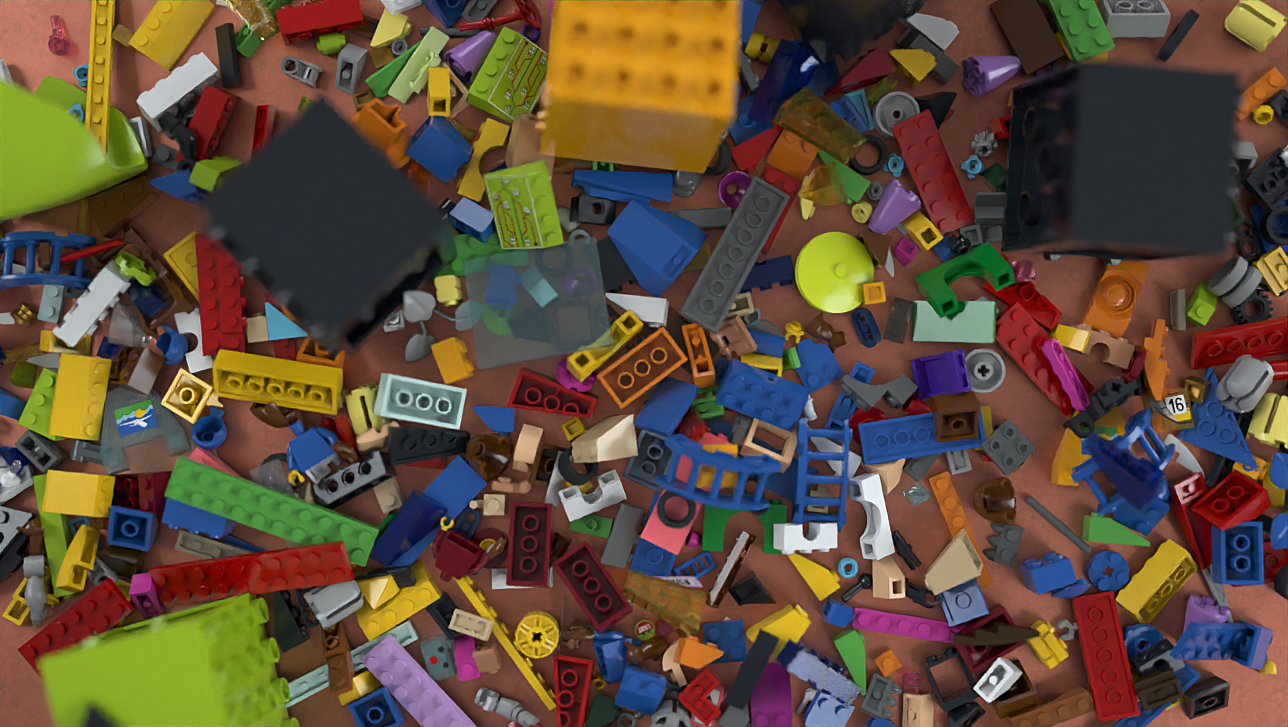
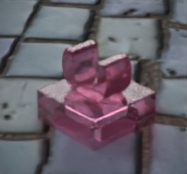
M1027 259L1013 262L1012 271L1015 283L1027 282L1029 278L1035 280L1037 272L1031 269L1033 262Z

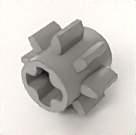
M986 131L978 135L975 134V140L972 141V149H975V154L984 157L989 156L991 153L994 154L995 148L998 147V139H994V133L991 134Z

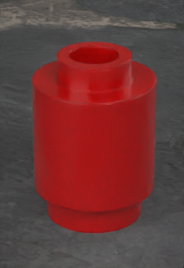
M1288 359L1266 361L1274 371L1273 380L1288 379Z

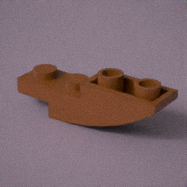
M342 620L326 630L321 626L323 655L327 658L330 694L333 697L352 691V678L355 677L350 645Z

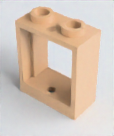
M752 417L749 420L746 434L739 444L741 448L738 454L743 456L768 454L782 464L779 472L784 473L791 463L797 445V430L793 429L792 432ZM756 427L786 440L781 456L751 443Z

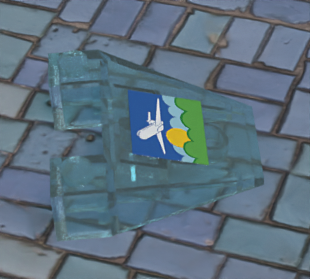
M153 386L148 395L137 394L123 388L106 393L100 457L107 475L112 476L131 470L125 449L159 438L164 439L168 455L171 457L192 451L186 430L171 410L161 404L162 398Z

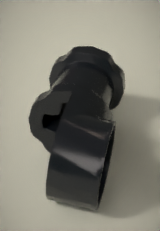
M905 578V596L912 599V602L928 609H932L940 603V593L935 595L932 590L922 586L918 587ZM926 594L933 595L935 602L930 603L926 598Z

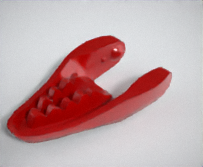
M339 416L335 421L330 417L324 418L321 426L333 431L340 441L350 444L356 452L357 459H360L356 435L347 418ZM345 458V462L348 463L349 466L352 465V463H350V462Z

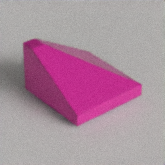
M903 236L894 248V252L901 264L906 267L913 259L919 247Z

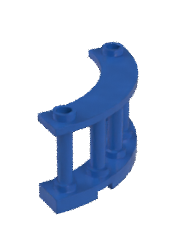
M54 231L6 233L5 238H0V254L5 252L3 276H0V291L24 285H59L72 287L74 290H85L94 281L84 278L85 257L76 259L75 276L59 275L61 248H72L77 251L96 245L97 238L69 233L68 237L55 236ZM49 242V246L52 247L50 274H34L36 248L40 246V243ZM27 247L25 274L12 275L14 250Z
M1149 407L1130 416L1128 423L1124 427L1125 434L1123 436L1118 435L1106 445L1107 451L1100 456L1095 454L1072 468L1071 477L1075 483L1080 480L1085 481L1100 501L1097 507V514L1099 516L1104 513L1110 514L1114 512L1117 508L1116 506L1132 497L1151 482L1174 456L1175 444L1171 443L1165 446L1150 425L1153 413ZM1144 431L1146 432V434L1153 442L1158 451H1154L1150 443L1145 438ZM1135 440L1138 441L1151 460L1146 469L1142 467L1130 450V445ZM1119 454H1124L1138 474V477L1129 485L1113 464V459ZM1101 467L1107 469L1121 489V491L1110 498L1106 497L1092 477L1093 473Z
M799 418L797 425V454H801V456H798V467H796L795 486H797V492L793 499L792 523L801 525L805 521L836 522L837 532H841L842 525H846L847 515L845 513L848 486L849 441H852L853 434L852 428H849L848 420H844L842 430L811 429L810 426H807V418ZM811 437L842 438V453L811 451V449H807V439ZM811 460L842 461L841 476L810 475V473H807V462ZM810 483L840 484L839 498L808 497V494H805L806 485ZM808 505L837 506L836 514L806 513L803 510Z
M682 434L666 437L664 445L671 448L673 452L667 475L655 477V481L662 485L663 489L703 504L721 508L758 511L770 506V503L761 497L766 479L770 473L779 472L782 466L779 461L770 455H745L744 459L733 458L734 455L718 450L712 453L703 450V445L690 440ZM681 455L692 459L691 461L693 462L687 483L675 477ZM702 464L716 468L710 491L695 487ZM727 470L739 472L733 495L718 493L724 471ZM751 473H759L754 494L742 495L747 476Z

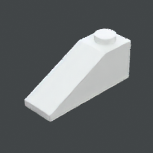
M915 13L907 20H904L903 17L898 20L906 28L910 26L912 29L919 31L942 52L945 51L960 32L951 21L921 13Z
M606 293V297L626 312L630 309L640 321L648 324L649 328L660 329V326H666L669 308L667 299Z
M811 437L809 439L818 452L842 453L841 446L824 437ZM849 451V479L853 478L863 459ZM825 460L830 469L835 471L834 476H841L842 461Z

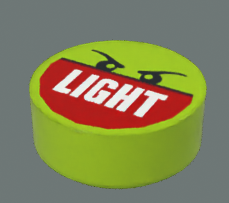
M648 619L638 621L635 626L636 636L641 640H649L655 634L654 623Z

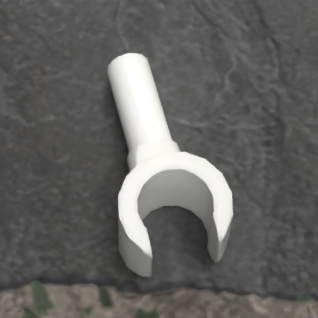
M806 689L804 699L796 709V713L800 714L808 701L813 700L817 690Z

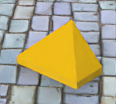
M392 575L356 580L360 591L363 593L364 600L373 609L400 591Z

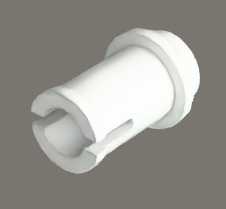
M810 394L803 410L804 418H807V421L818 418L812 403L813 398L810 397Z

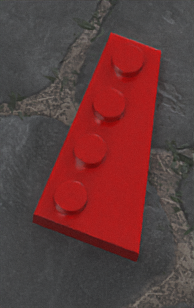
M1002 254L1001 256L1012 267L1015 283L996 291L986 280L981 289L1008 306L1014 301H1018L1039 326L1049 332L1052 331L1062 313L1044 295H1041L1035 289L1036 286L1031 281L1028 282L1020 274L1021 271L1016 266L1014 267L1008 261V258Z

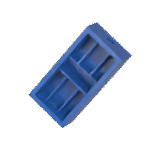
M732 358L716 392L717 404L789 432L793 431L809 400L807 387Z

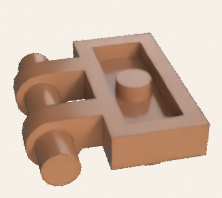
M738 314L725 318L720 326L721 328H719L715 335L710 332L709 336L713 341H716L719 346V352L728 361L734 358L731 351L735 350L738 356H742L756 351L758 347ZM723 336L727 337L729 343L724 341Z
M501 476L493 481L492 490L527 493L532 489V484L528 482L529 480H523L519 483L513 481V477Z

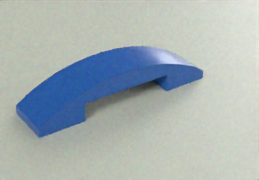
M857 361L849 376L861 383L869 384L875 370ZM841 392L839 393L823 429L842 430L844 420L850 421L857 406L849 396H845ZM830 438L838 443L842 440V438Z

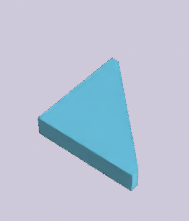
M265 303L269 340L308 336L306 331L295 324V322L289 320L285 314L281 313L271 303Z

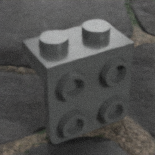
M1010 419L999 421L994 426L996 430L981 443V448L1004 475H1009L1036 449Z

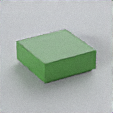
M796 347L783 351L782 372L801 367Z

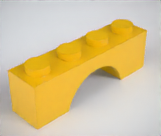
M487 118L486 123L483 122L479 129L480 138L472 146V158L464 166V171H466L464 178H460L457 183L456 189L459 196L475 200L481 205L483 204L487 191L481 174L482 161L488 153L497 149H505L512 132L510 126Z
M629 309L614 321L611 328L598 341L588 347L580 348L567 359V369L579 382H582L642 333L643 323Z

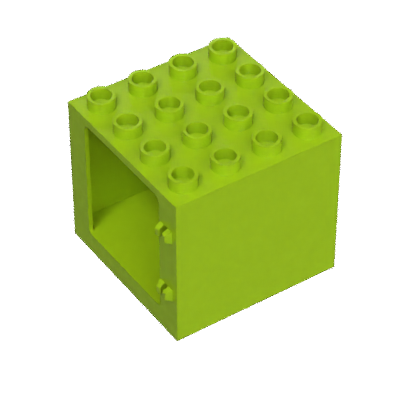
M249 592L214 600L115 627L39 660L56 727H81L89 702H92L118 727H300L296 718L289 719L287 708H285V703L290 701V688L285 678L278 679L274 663L279 661L280 652L274 638H267L264 623L269 620V610L263 598L257 599L256 594L250 595Z

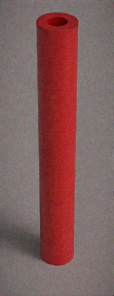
M119 237L60 255L62 263H66L121 246L123 241Z

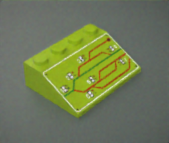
M504 26L468 91V103L514 124L516 114L523 115V112L531 114L542 94V88L546 85L548 53L524 35Z
M544 160L483 175L501 249H538L564 243L549 173Z

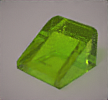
M17 362L10 377L13 385L34 389L37 364Z

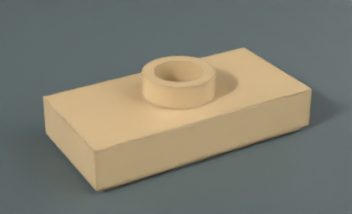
M455 608L448 628L488 641L494 621Z

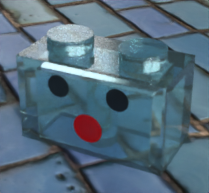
M444 633L423 639L420 642V646L430 677L434 681L456 675L458 670L451 650L454 648L453 642Z

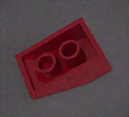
M879 47L867 51L868 54L858 57L859 61L851 65L823 93L824 97L874 85L893 74L895 69L888 48L882 50Z
M999 603L989 609L990 614L974 619L959 632L971 634L972 626L993 630L994 622L1015 624L1005 607ZM1024 640L1001 645H966L956 643L954 645L971 673L974 674L1026 642Z

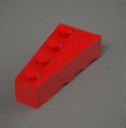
M322 0L320 3L315 4L313 2H305L298 7L288 5L281 7V10H276L281 36L286 45L293 44L292 40L301 39V41L310 40L313 34L332 33L333 29L341 32L349 28L365 26L359 0Z
M205 86L188 127L195 132L199 139L198 156H195V158L201 161L205 159L211 160L210 157L216 149L219 139L240 99L239 96L217 86ZM180 148L174 160L177 162L184 159V156H181Z
M523 367L520 370L507 407L590 419L599 396L587 391L578 392V388H565L558 380Z
M553 654L557 727H584L595 663L593 660Z

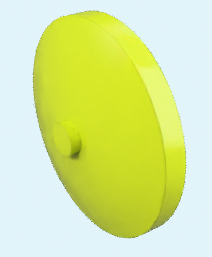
M827 232L812 238L801 249L796 261L795 278L801 295L812 307L825 313L836 314L850 311L864 301L862 284L873 283L874 268L870 255L858 239L842 232Z

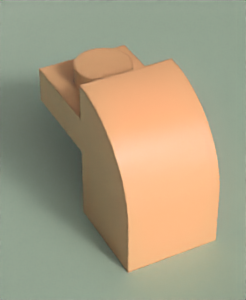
M527 424L523 425L515 449L512 469L531 473L539 442H541L543 434L542 428Z
M679 639L668 645V649L662 656V665L664 671L672 668V671H670L671 678L674 683L678 682L681 687L687 684V679L681 665L673 662Z

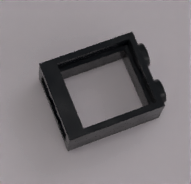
M954 646L944 649L943 653L938 656L930 655L924 659V662L920 663L936 700L944 712L980 697L973 689L976 681L971 671ZM957 657L969 686L942 698L930 668Z

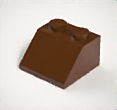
M974 391L932 396V417L937 443L978 438L980 406Z
M1019 659L1012 663L1023 673L1007 691L991 702L999 719L1038 705L1037 692Z

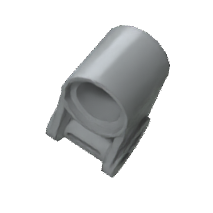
M293 56L284 57L280 64L282 71L287 76L313 88L316 87L315 82L319 72L323 70L315 64L302 61ZM290 63H296V68L293 71H287Z
M96 553L93 570H88L86 576L95 587L102 583L106 576L110 577L116 585L120 576Z

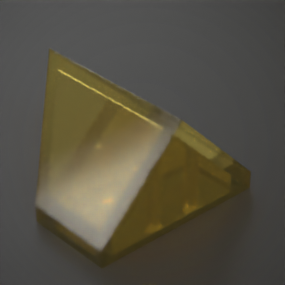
M835 161L814 168L796 196L826 207L847 201Z

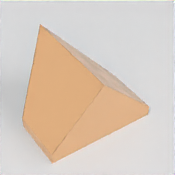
M906 458L864 465L862 461L860 464L867 473L879 474L882 491L887 495L899 483Z

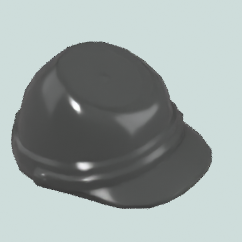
M670 170V173L673 175L672 193L682 198L692 196L703 180L702 173Z

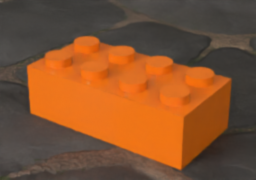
M662 327L597 375V377L619 407L623 409L688 359L666 329Z

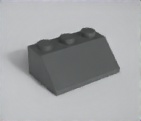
M626 501L621 502L601 563L625 568L626 563H631L634 554L630 552L632 545H637L640 538V533H637L640 525L644 526L647 514L644 513L645 508Z

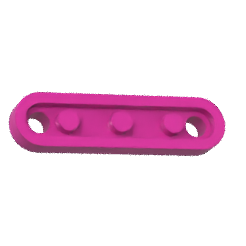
M1055 338L1045 341L1043 346L1044 355L1050 360L1052 369L1062 382L1063 390L1068 393L1073 408L1078 412H1083L1091 405L1086 390L1060 342Z

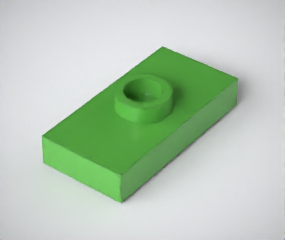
M590 513L580 519L571 521L569 530L609 539L613 518Z

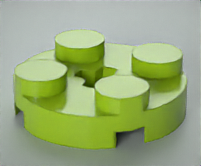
M120 252L115 259V263L121 267L119 271L127 277L134 276L145 286H149L157 276L151 267L148 270L146 269L144 261L130 253L124 252L123 254Z

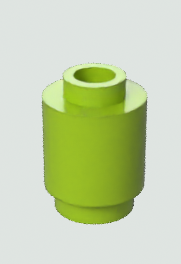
M344 32L319 35V40H316L318 51L323 52L324 55L339 53L347 45Z

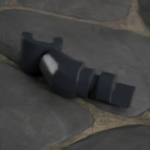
M167 111L158 121L170 133L173 132V136L179 144L181 156H184V159L178 163L177 170L187 169L188 164L192 165L194 169L196 162L201 161L195 158V156H198L199 139L191 128L180 125L181 122Z

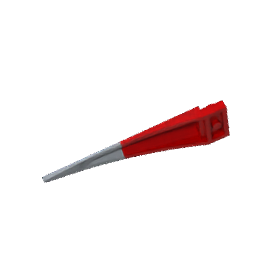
M1195 472L1168 487L1175 503L1173 509L1217 605L1229 608L1224 586L1212 582L1211 523L1190 510L1191 506L1209 492L1202 472ZM1231 613L1226 623H1233Z

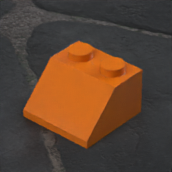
M787 123L765 163L801 181L823 143Z
M308 333L297 354V362L343 369L346 352L342 350L334 358Z

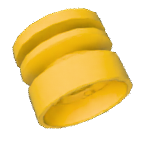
M542 609L533 610L526 614L520 621L515 635L516 644L520 651L532 658H542L552 653L558 644L561 631L560 623L556 616ZM541 632V639L533 637L535 633Z

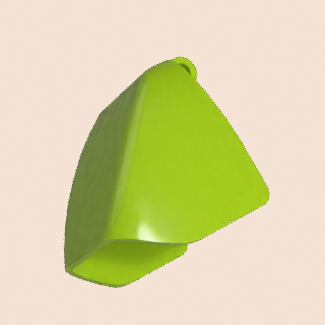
M49 76L41 81L36 94H33L0 78V220L71 203L111 188L148 169L143 148L127 117L116 107L110 105L108 155H106L93 134L85 126V122L82 123L80 121L79 114L75 116L68 111L70 108H73L74 104H80L86 112L87 92L58 77Z

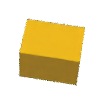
M180 368L161 404L195 424L212 394L214 386L209 380Z

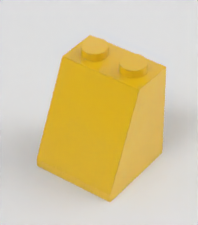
M48 470L42 511L110 518L115 476Z
M789 604L746 630V634L752 642H754L760 629L779 637L780 639L772 656L783 663L811 621L805 609L798 604L795 607Z

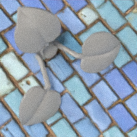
M405 291L403 316L407 321H418L422 330V334H414L407 341L404 352L405 360L410 363L427 357L432 352L431 345L435 344V340L431 335H426L422 320H428L432 316V312L451 322H455L454 327L457 330L464 331L478 323L482 317L484 305L476 301L463 302L456 308L454 312L455 317H450L434 308L435 299L431 294L421 291Z

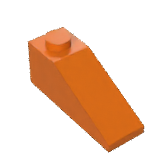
M695 323L681 326L694 385H697L699 389L715 386V371L703 328Z

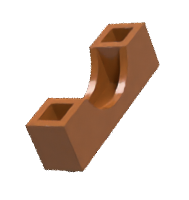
M1079 686L1062 692L1060 697L1049 703L1034 706L1006 718L1009 727H1051L1093 712L1095 708L1089 691Z

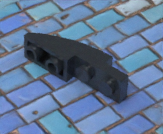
M22 533L16 537L7 552L0 556V584L8 580L24 565V558L29 556L25 551L30 543L29 535Z

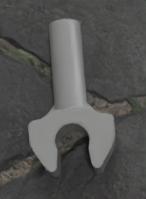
M1067 619L1060 620L1055 627L1058 629L1067 627L1068 631L1059 635V637L1064 640L1074 639V633L1077 631L1076 622L1071 623Z

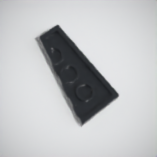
M388 426L389 463L391 466L466 453L470 433L467 430Z

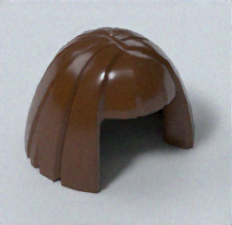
M274 401L268 404L254 402L253 406L250 407V411L257 419L274 428L291 426L296 422L299 415V409L277 406Z
M493 433L479 434L468 441L466 456L472 469L481 478L492 481L499 478L500 474H503V471L509 466L508 463L511 462L513 455L511 452L513 451V445L510 438L505 435Z
M1000 477L986 483L973 496L975 511L984 519L1001 525H1012L1015 522L1014 519H1016L1015 491L1008 477Z

